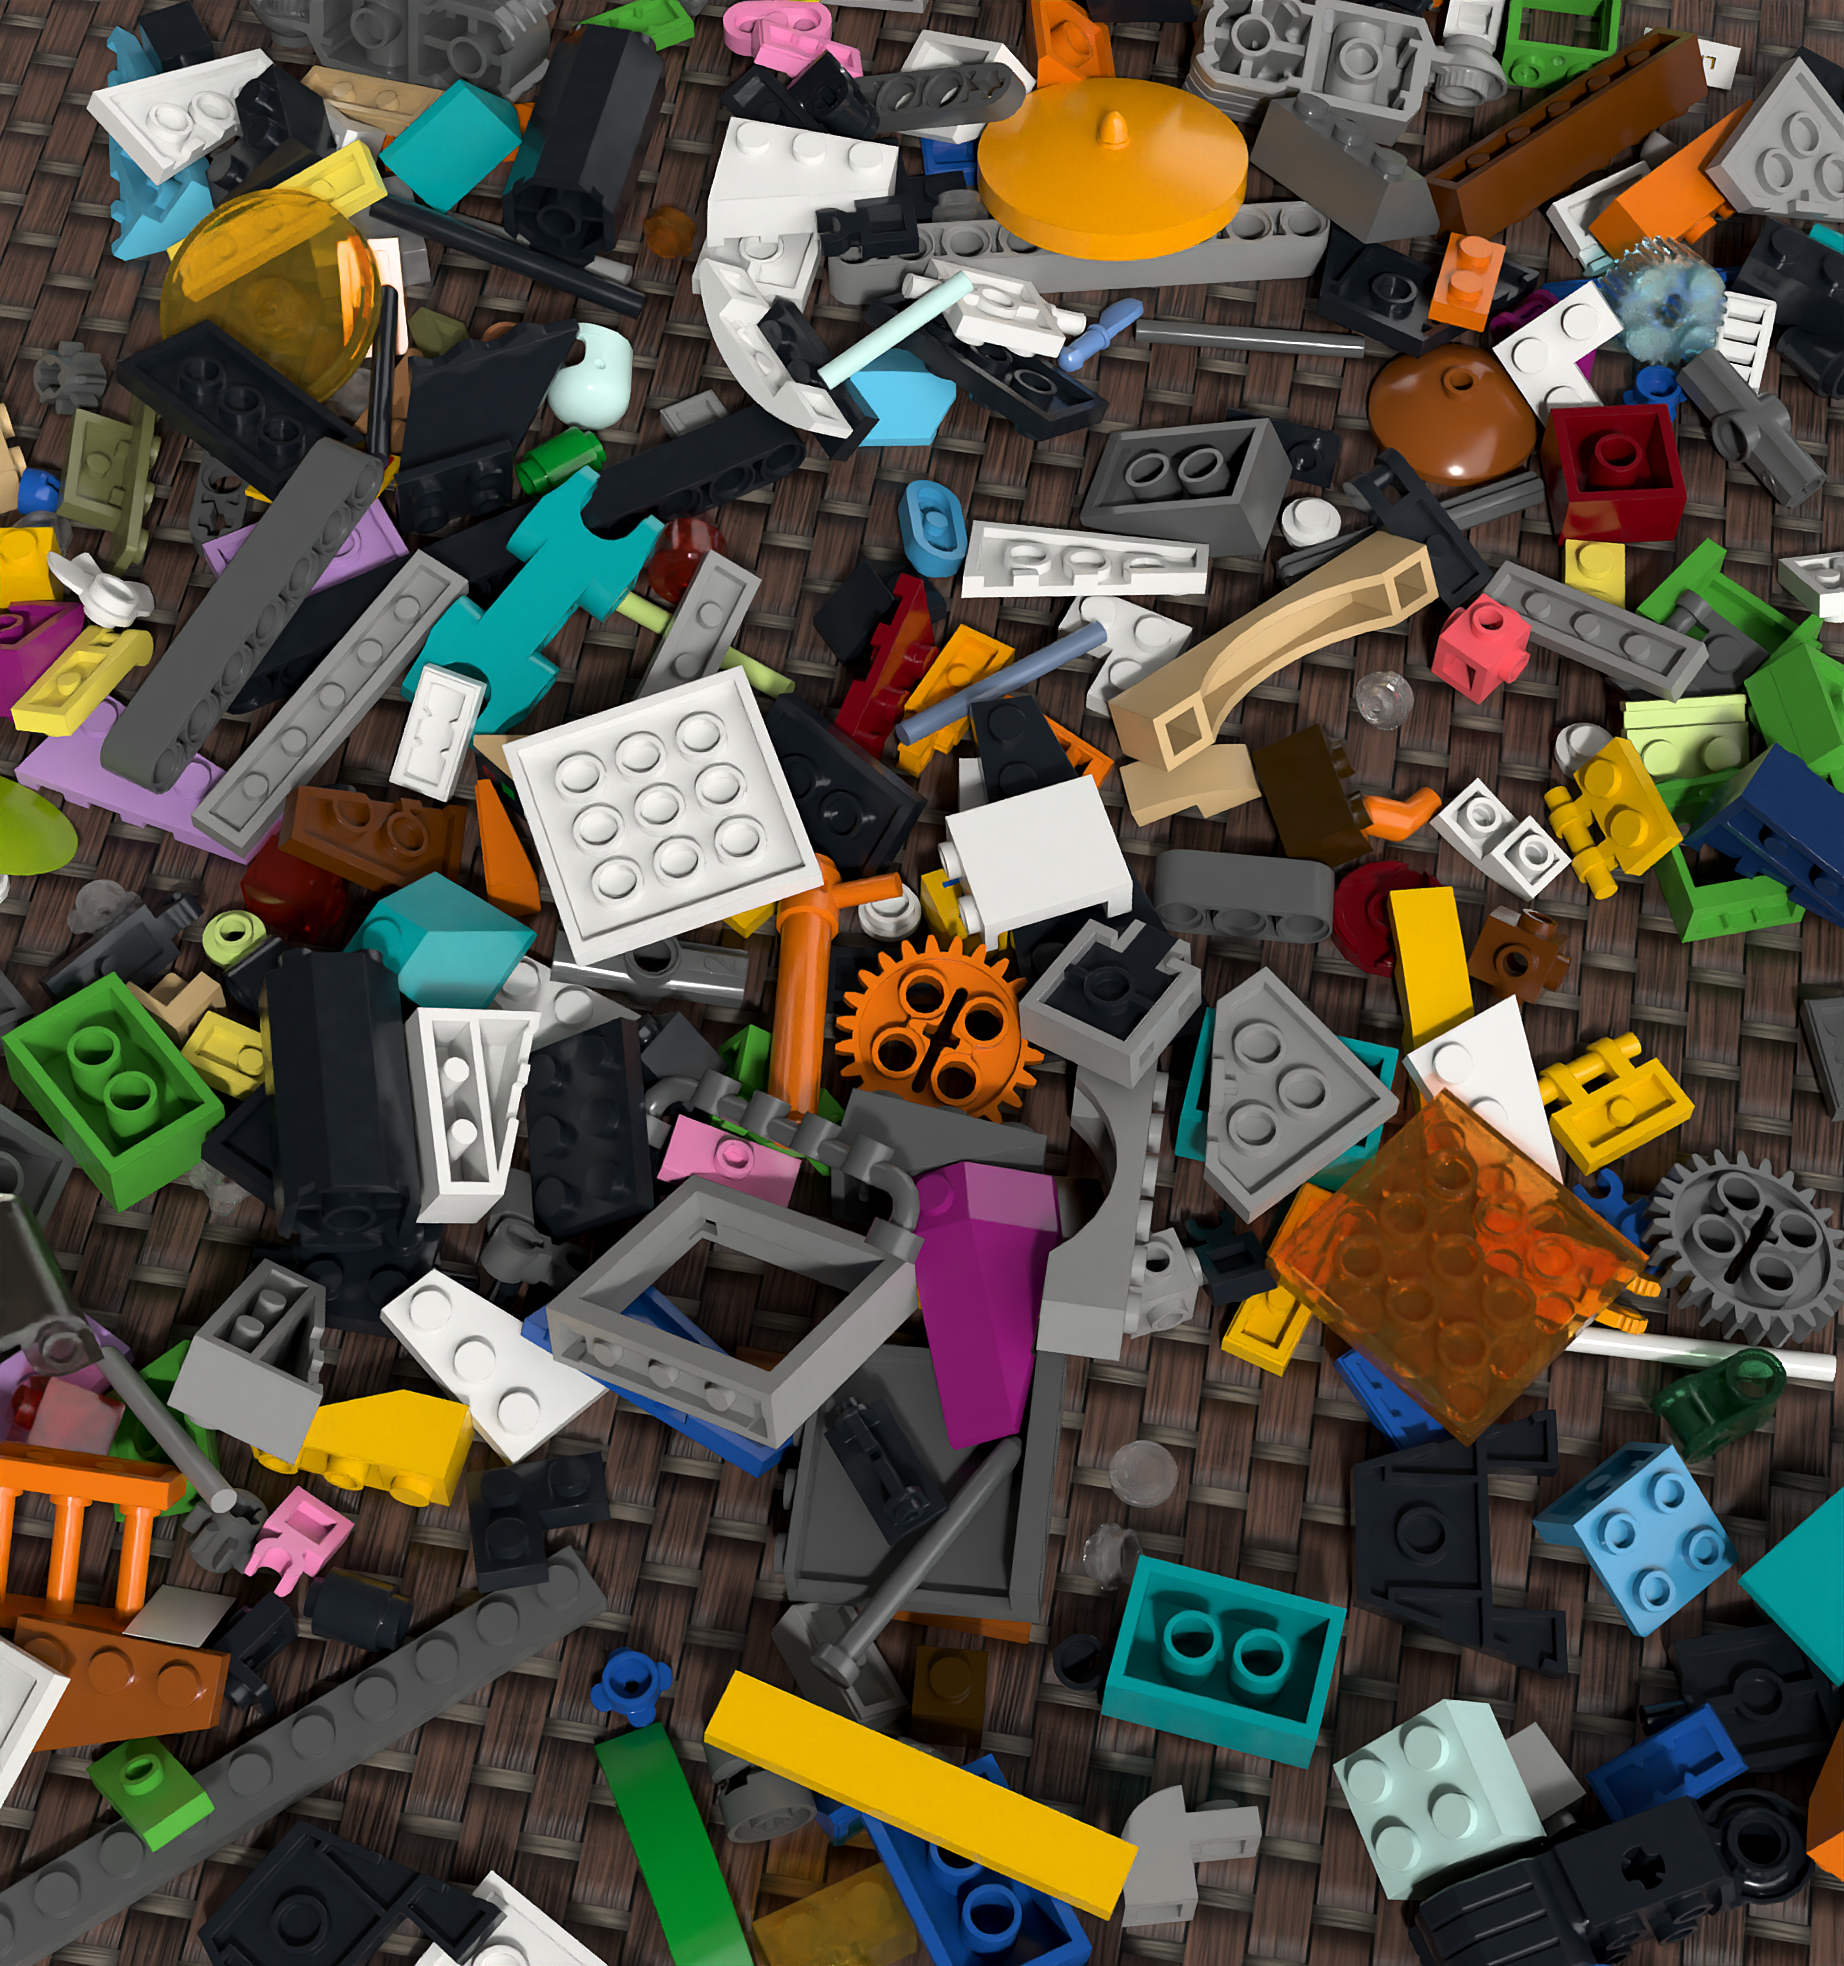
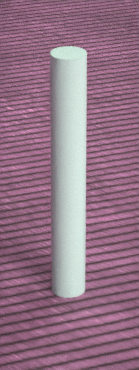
M960 270L817 370V373L827 388L832 390L974 290L973 285L965 273Z

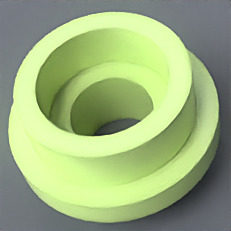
M232 910L219 914L208 923L204 930L202 941L205 953L211 962L226 970L267 937V933L262 921L254 914L241 910ZM232 935H244L241 939L237 941L231 942L225 940L226 938Z

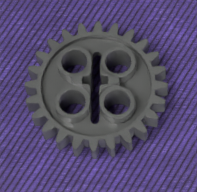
M1717 1149L1710 1154L1706 1161L1695 1153L1690 1156L1684 1166L1678 1163L1674 1164L1648 1197L1651 1202L1642 1213L1641 1218L1649 1225L1640 1238L1641 1241L1655 1246L1646 1259L1647 1264L1655 1267H1665L1667 1270L1658 1283L1660 1288H1679L1683 1293L1676 1303L1679 1309L1687 1308L1693 1304L1701 1309L1698 1325L1704 1327L1715 1318L1721 1322L1724 1339L1729 1340L1737 1329H1741L1744 1331L1746 1340L1751 1347H1755L1766 1334L1775 1348H1781L1789 1337L1800 1344L1812 1331L1819 1333L1843 1305L1844 1250L1838 1249L1837 1246L1844 1239V1231L1827 1228L1825 1223L1834 1213L1831 1208L1815 1209L1810 1204L1816 1190L1808 1188L1798 1192L1792 1188L1794 1173L1790 1170L1784 1173L1780 1179L1773 1176L1769 1159L1764 1158L1755 1169L1750 1167L1743 1151H1738L1732 1161L1728 1163L1724 1155ZM1765 1212L1769 1216L1768 1224L1744 1258V1265L1734 1276L1731 1283H1727L1724 1280L1725 1272L1749 1238L1751 1228L1759 1220L1762 1213Z

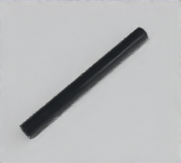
M390 193L371 204L369 216L634 320H638L647 293Z

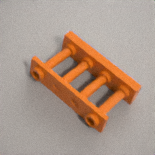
M0 1440V1627L16 1629L18 1616L31 1613L124 1632L144 1608L153 1519L155 1516L161 1515L162 1510L167 1511L186 1493L187 1478L175 1465ZM24 1490L50 1494L49 1501L56 1504L46 1599L6 1593L16 1496L23 1495ZM93 1500L119 1504L118 1511L125 1514L115 1609L74 1603L84 1509L86 1506H90Z

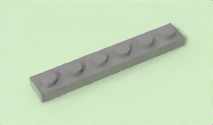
M418 549L191 814L193 826L244 859L284 812L286 796L299 785H307L422 649L427 641L430 630L459 597L462 595L466 596L469 593L468 580Z

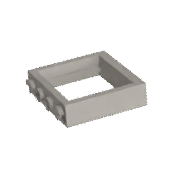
M693 1174L545 1307L553 1360L778 1449L918 1308L915 1264L913 1265L865 1243L866 1237ZM706 1219L715 1222L716 1225L706 1222ZM702 1238L850 1292L770 1372L620 1314Z

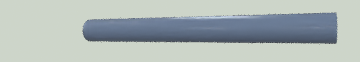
M1094 621L896 724L895 728L898 738L905 746L912 745L969 715L971 703L997 700L1106 643V630L1100 622Z

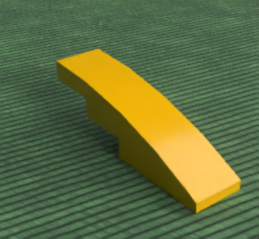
M1452 886L1394 890L1389 892L1387 909L1397 955L1394 974L1405 1025L1402 1034L1405 1057L1407 1054L1475 1017L1463 939ZM1408 1072L1423 1148L1454 1146Z

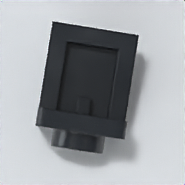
M272 1591L267 1593L257 1604L249 1603L239 1609L227 1623L224 1636L211 1648V1650L231 1653L223 1697L239 1711H243L250 1704L265 1719L277 1708L269 1687L257 1675L299 1635L291 1609Z

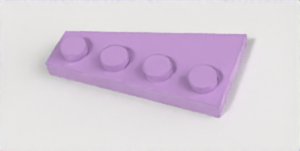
M109 695L71 736H48L14 769L18 783L35 790H39L41 786L63 793L66 801L88 809L91 804L119 813L122 821L141 828H145L146 824H150L172 832L174 839L244 865H247L281 830L283 813L247 856L242 859L195 828L192 824L191 814L227 773L198 753H196L177 782L164 794L152 793L103 769L100 762V752L104 739L126 708V706Z

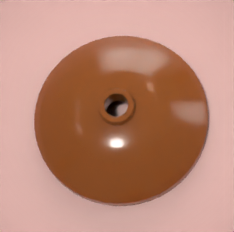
M1443 344L1418 359L1405 353L1393 360L1376 378L1371 389L1367 409L1370 432L1382 452L1390 447L1396 449L1403 455L1422 480L1445 486H1477L1509 475L1528 459L1537 443L1541 428L1540 419L1498 356L1479 348L1458 344Z

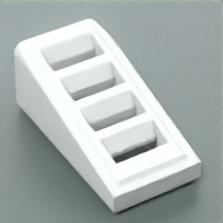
M1724 291L1720 295L1715 311L1707 349L1713 347L1715 350H1719L1728 361L1750 365L1748 367L1730 363L1758 395L1777 304L1775 301ZM1723 337H1724V338L1733 339V340L1743 341V342H1747V343H1752V344H1755V345H1749V344H1745V343H1740V342H1735V341H1731V340H1726V339H1723Z

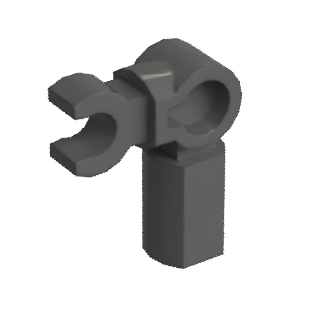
M509 1167L504 1195L487 1212V1230L490 1239L481 1251L480 1259L482 1265L489 1274L502 1282L514 1284L524 1281L534 1285L542 1281L560 1294L583 1273L579 1271L588 1260L589 1252L581 1246L572 1243H563L556 1246L552 1244L551 1237L540 1234L534 1228L531 1174Z

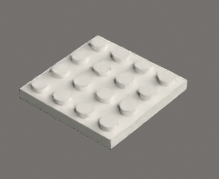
M742 665L502 745L578 968L824 885L822 872Z

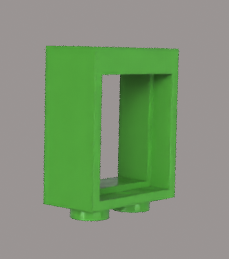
M1508 0L1500 60L1507 83L1509 85L1558 91L1614 55L1617 48L1621 0ZM1522 8L1600 17L1597 50L1519 40Z
M1737 766L1727 767L1714 774L1688 779L1669 777L1655 783V786L1677 826L1690 824L1696 821L1714 792L1742 770V768ZM1679 844L1653 864L1682 943L1801 922L1806 910L1788 900L1792 889L1766 875L1756 876L1752 880L1745 878L1695 887Z

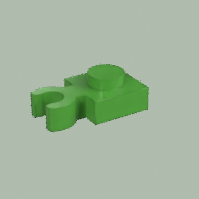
M752 1024L727 1040L718 1049V1054L730 1066L723 1075L742 1084L737 1096L749 1102L755 1090L762 1091L768 1082L770 1060L767 1058L772 1039V1033ZM711 1114L708 1115L706 1124L731 1134L735 1132L742 1136L748 1132V1130Z

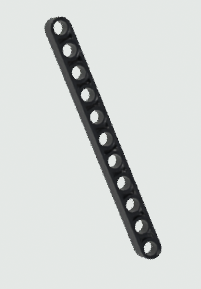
M757 403L597 472L601 475L597 481V488L593 492L590 501L580 512L584 526L593 535L606 540H617L628 536L650 515L665 525L664 530L788 476L802 464L806 457L807 449L790 424L778 419ZM543 496L423 547L420 550L467 579L469 593L466 596L483 610L491 607L526 565L507 551L506 546L516 529ZM417 550L305 598L226 712L232 715H242L295 693Z

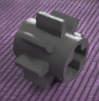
M60 341L58 350L43 349L41 351L43 357L38 360L33 372L34 386L41 395L39 398L40 403L56 404V413L63 415H73L76 408H97V399L101 397L107 384L105 369L99 362L100 354L84 352V345L81 342Z
M233 1488L237 1494V1500L230 1510L224 1513H216L202 1498L200 1502L195 1504L181 1523V1526L193 1533L188 1540V1550L197 1564L214 1573H226L234 1566L243 1575L245 1574L244 1566L259 1542L256 1538L268 1519V1512L262 1501L254 1494L244 1489Z

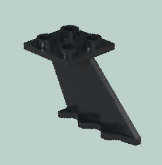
M576 318L555 321L544 325L523 322L514 325L495 340L488 342L475 339L463 340L455 344L443 355L431 359L419 356L408 357L409 386L411 390L399 473L394 474L396 522L400 536L412 532L418 534L433 533L445 527L451 520L470 514L476 517L488 516L499 511L506 503L512 502L513 459L580 333V327Z

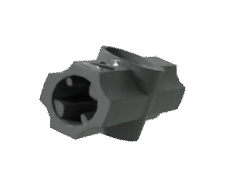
M1713 347L1697 354L1688 365L1681 369L1676 382L1711 421V432L1715 447L1727 461L1734 464L1745 461L1784 508L1788 507L1789 510L1804 503L1815 491L1821 488L1828 476L1790 433L1791 420L1781 400L1767 392L1757 395L1723 354Z
M558 923L551 962L550 981L622 991L623 995L629 1000L641 1005H654L665 998L740 1009L747 979L749 958L748 951L678 941L675 936L578 968L563 923ZM639 960H651L659 964L663 970L648 972L641 969L636 962Z

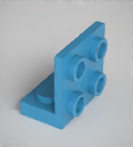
M1627 1442L1531 1520L1545 1543L1581 1548L1635 1636L1647 1637L1739 1559L1737 1550L1673 1444Z

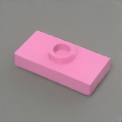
M762 18L757 19L751 34L754 63L787 73L789 77L795 79L823 51L828 49L853 78L863 77L860 51L858 49Z
M679 1114L673 1126L657 1178L681 1186L694 1174L787 1208L802 1160Z

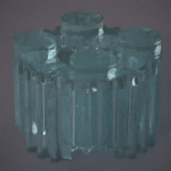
M1656 235L1654 241L1649 237H1643L1642 243L1635 245L1634 252L1631 253L1625 250V258L1623 260L1618 258L1614 260L1616 268H1608L1606 275L1598 278V281L1602 284V287L1598 288L1625 328L1613 336V338L1640 362L1646 361L1650 366L1658 363L1661 367H1666L1668 362H1671L1674 366H1679L1680 359H1684L1688 363L1700 352L1710 347L1715 348L1716 338L1719 336L1716 329L1718 326H1724L1725 322L1721 319V315L1727 314L1728 311L1722 305L1728 301V297L1722 293L1726 287L1723 279L1714 268L1687 245H1680L1672 237H1667L1664 240L1660 235Z

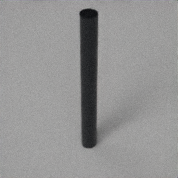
M387 286L379 288L375 294L365 453L379 458L383 462L384 468L389 464L399 300L398 292L394 288Z

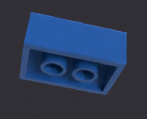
M992 1753L960 1767V1769L1010 1790ZM861 1812L860 1819L933 1966H1087L1092 1946L1070 1904Z

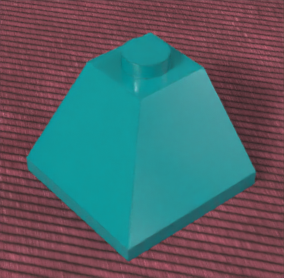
M435 871L379 900L343 952L351 953L359 949L380 951L384 955L385 967L398 975L400 999L414 1009L423 1007L487 1010L538 935L534 930Z

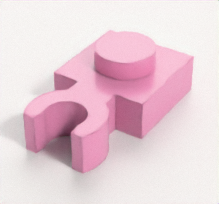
M297 1486L266 1520L256 1538L259 1542L244 1566V1573L251 1577L260 1567H270L276 1570L282 1579L274 1593L279 1597H284L293 1590L302 1572H305L312 1578L320 1572L344 1544L355 1523L300 1486Z

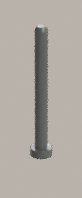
M1010 1435L1001 1439L948 1504L950 1509L938 1516L835 1644L822 1642L810 1656L812 1664L825 1678L840 1688L849 1689L860 1675V1670L855 1663L1023 1458L1025 1444L1018 1437Z

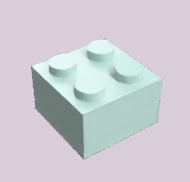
M1443 1699L1333 1765L1388 1899L1427 1900L1441 1890L1477 1876L1547 1837L1489 1703Z

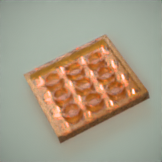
M1444 1087L1266 1259L1264 1268L1268 1270L1273 1279L1468 1448L1646 1268L1650 1257Z

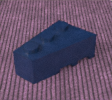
M1775 742L1714 792L1681 843L1698 852L1704 843L1739 861L1734 871L1751 880L1757 872L1766 875L1792 889L1788 900L1844 929V793L1838 792L1809 769L1800 757L1788 752Z

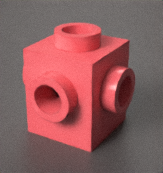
M1483 593L1466 610L1462 607L1457 608L1444 623L1438 639L1431 672L1479 705L1503 681L1510 684L1522 673L1530 658V654L1526 652V647L1532 626L1524 621L1514 609L1499 604Z

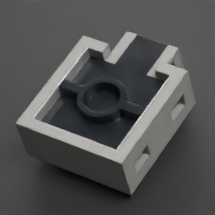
M1089 919L1019 1002L1021 1037L1132 1090L1202 1003L1201 969L1191 965L1190 943L1137 919L1131 923L1118 939V931Z

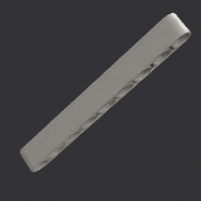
M1306 201L1242 204L1240 210L1229 224L1202 243L1173 254L1132 261L1090 260L1048 251L1015 236L995 219L917 224L919 253L862 259L859 246L850 247L846 253L840 256L828 257V288L831 295L842 303L852 305L870 304L871 300L902 293V286L906 275L913 273L923 277L931 258L1030 281L1039 294L1303 278L1316 274L1324 265L1330 219Z

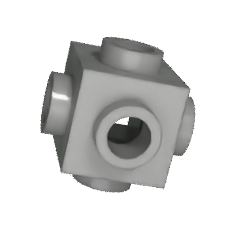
M1173 1227L1154 1234L1150 1231L1148 1242L1135 1240L1134 1245L1146 1246L1148 1250L1143 1287L1129 1286V1292L1142 1293L1137 1335L1128 1334L1130 1339L1154 1331L1171 1329L1193 1317L1198 1287L1203 1285L1201 1265L1191 1247L1183 1249Z

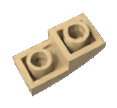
M1246 744L1210 745L1170 772L1163 771L1142 761L1119 768L1131 814L1139 827L1194 805L1198 806L1204 818H1208L1262 796Z

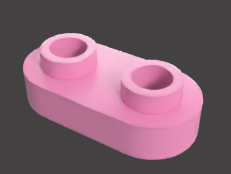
M788 0L743 1L731 6L723 16L724 42L731 51L743 56H753L751 34L757 19L761 18L831 40L832 37L831 13L820 2Z

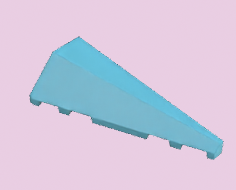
M116 26L107 39V47L116 53L117 70L113 69L108 74V87L158 75L136 36ZM109 134L110 176L119 181L120 200H115L111 204V217L120 223L121 236L111 244L114 256L127 261L166 251L170 246L214 222L220 212L215 210L212 205L205 174L210 164L205 156L159 186H156Z

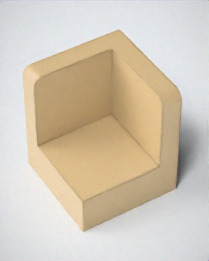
M202 971L190 983L175 973H169L149 993H146L130 981L126 984V987L180 1052L208 1010L225 1018L230 1017L221 985Z

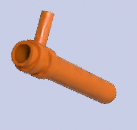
M819 853L814 854L822 872L824 885L781 899L778 902L776 929L781 936L767 1094L790 1104L792 1108L787 1118L800 1124L806 1111L818 1116L831 940L838 933L840 909L898 898L903 895L902 881L898 872L842 883V878L837 871L834 861ZM773 1142V1143H774L776 1146H778V1147H781V1148H784V1149H789V1148H787V1147H785V1146H782V1145H780V1144H778V1143H776V1142Z

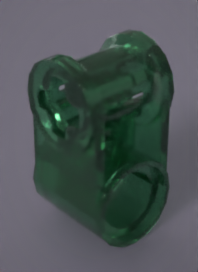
M1747 1348L1699 1373L1685 1376L1670 1384L1652 1399L1649 1408L1654 1416L1665 1418L1684 1447L1681 1451V1456L1687 1464H1695L1716 1454L1734 1440L1768 1423L1787 1384V1373L1782 1362L1773 1353L1760 1348ZM1741 1381L1752 1382L1763 1390L1765 1396L1751 1397L1744 1394L1737 1387L1736 1383Z

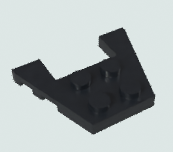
M1333 222L1315 314L1417 359L1470 330L1427 318L1440 274L1439 269L1379 243L1364 244ZM1503 257L1487 319L1532 294L1540 272Z
M1541 1410L1531 1413L1525 1419L1500 1425V1423L1478 1428L1472 1434L1441 1443L1432 1441L1355 1463L1350 1470L1353 1606L1550 1679H1563L1568 1674L1565 1611L1493 1607L1488 1474L1553 1477L1559 1469L1556 1410Z
M299 1820L198 1930L197 1934L213 1966H364L406 1918H409L457 1964L464 1966L508 1916L499 1907L487 1900L472 1896L449 1886L443 1881L424 1873H419L391 1861L376 1852Z

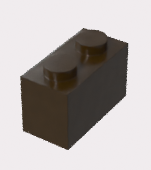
M1317 723L1251 753L1289 859L1319 862L1332 869L1373 851L1365 828L1374 825V819L1362 792L1358 790L1352 793L1347 777L1356 774V770L1342 740L1332 743L1321 725Z

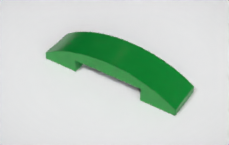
M661 1721L595 1745V1754L665 1936L666 1947L673 1966H754L707 1832Z

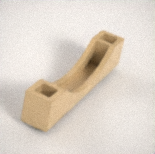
M1378 530L1108 701L1123 754L1163 771L1170 772L1213 744L1220 726L1233 707L1252 688L1277 670L1304 655L1332 643L1365 632L1395 626L1437 599L1439 594L1427 546Z

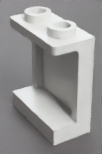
M1092 774L945 817L947 841L938 844L941 863L948 880L959 878L965 896L957 898V903L964 928L968 935L978 932L981 943L987 945L986 952L998 949L997 936L1002 932L1102 903L1107 918L1132 911L1133 881Z

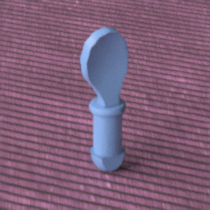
M1125 298L1109 305L1101 313L1099 324H1091L1083 335L1069 346L1061 348L1057 357L1059 367L1066 372L1076 371L1083 367L1084 362L1099 350H1105L1109 347L1110 340L1118 332L1129 326L1144 313L1143 302L1135 298Z

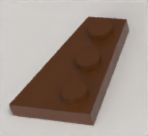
M299 785L286 796L278 849L386 897L435 871L458 885L468 806L449 804L443 809L422 807L421 800L400 798L395 803L370 800L365 793Z

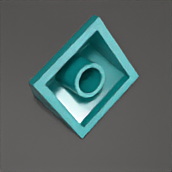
M459 79L378 156L388 168L436 212L445 214L523 142L517 111L509 101Z

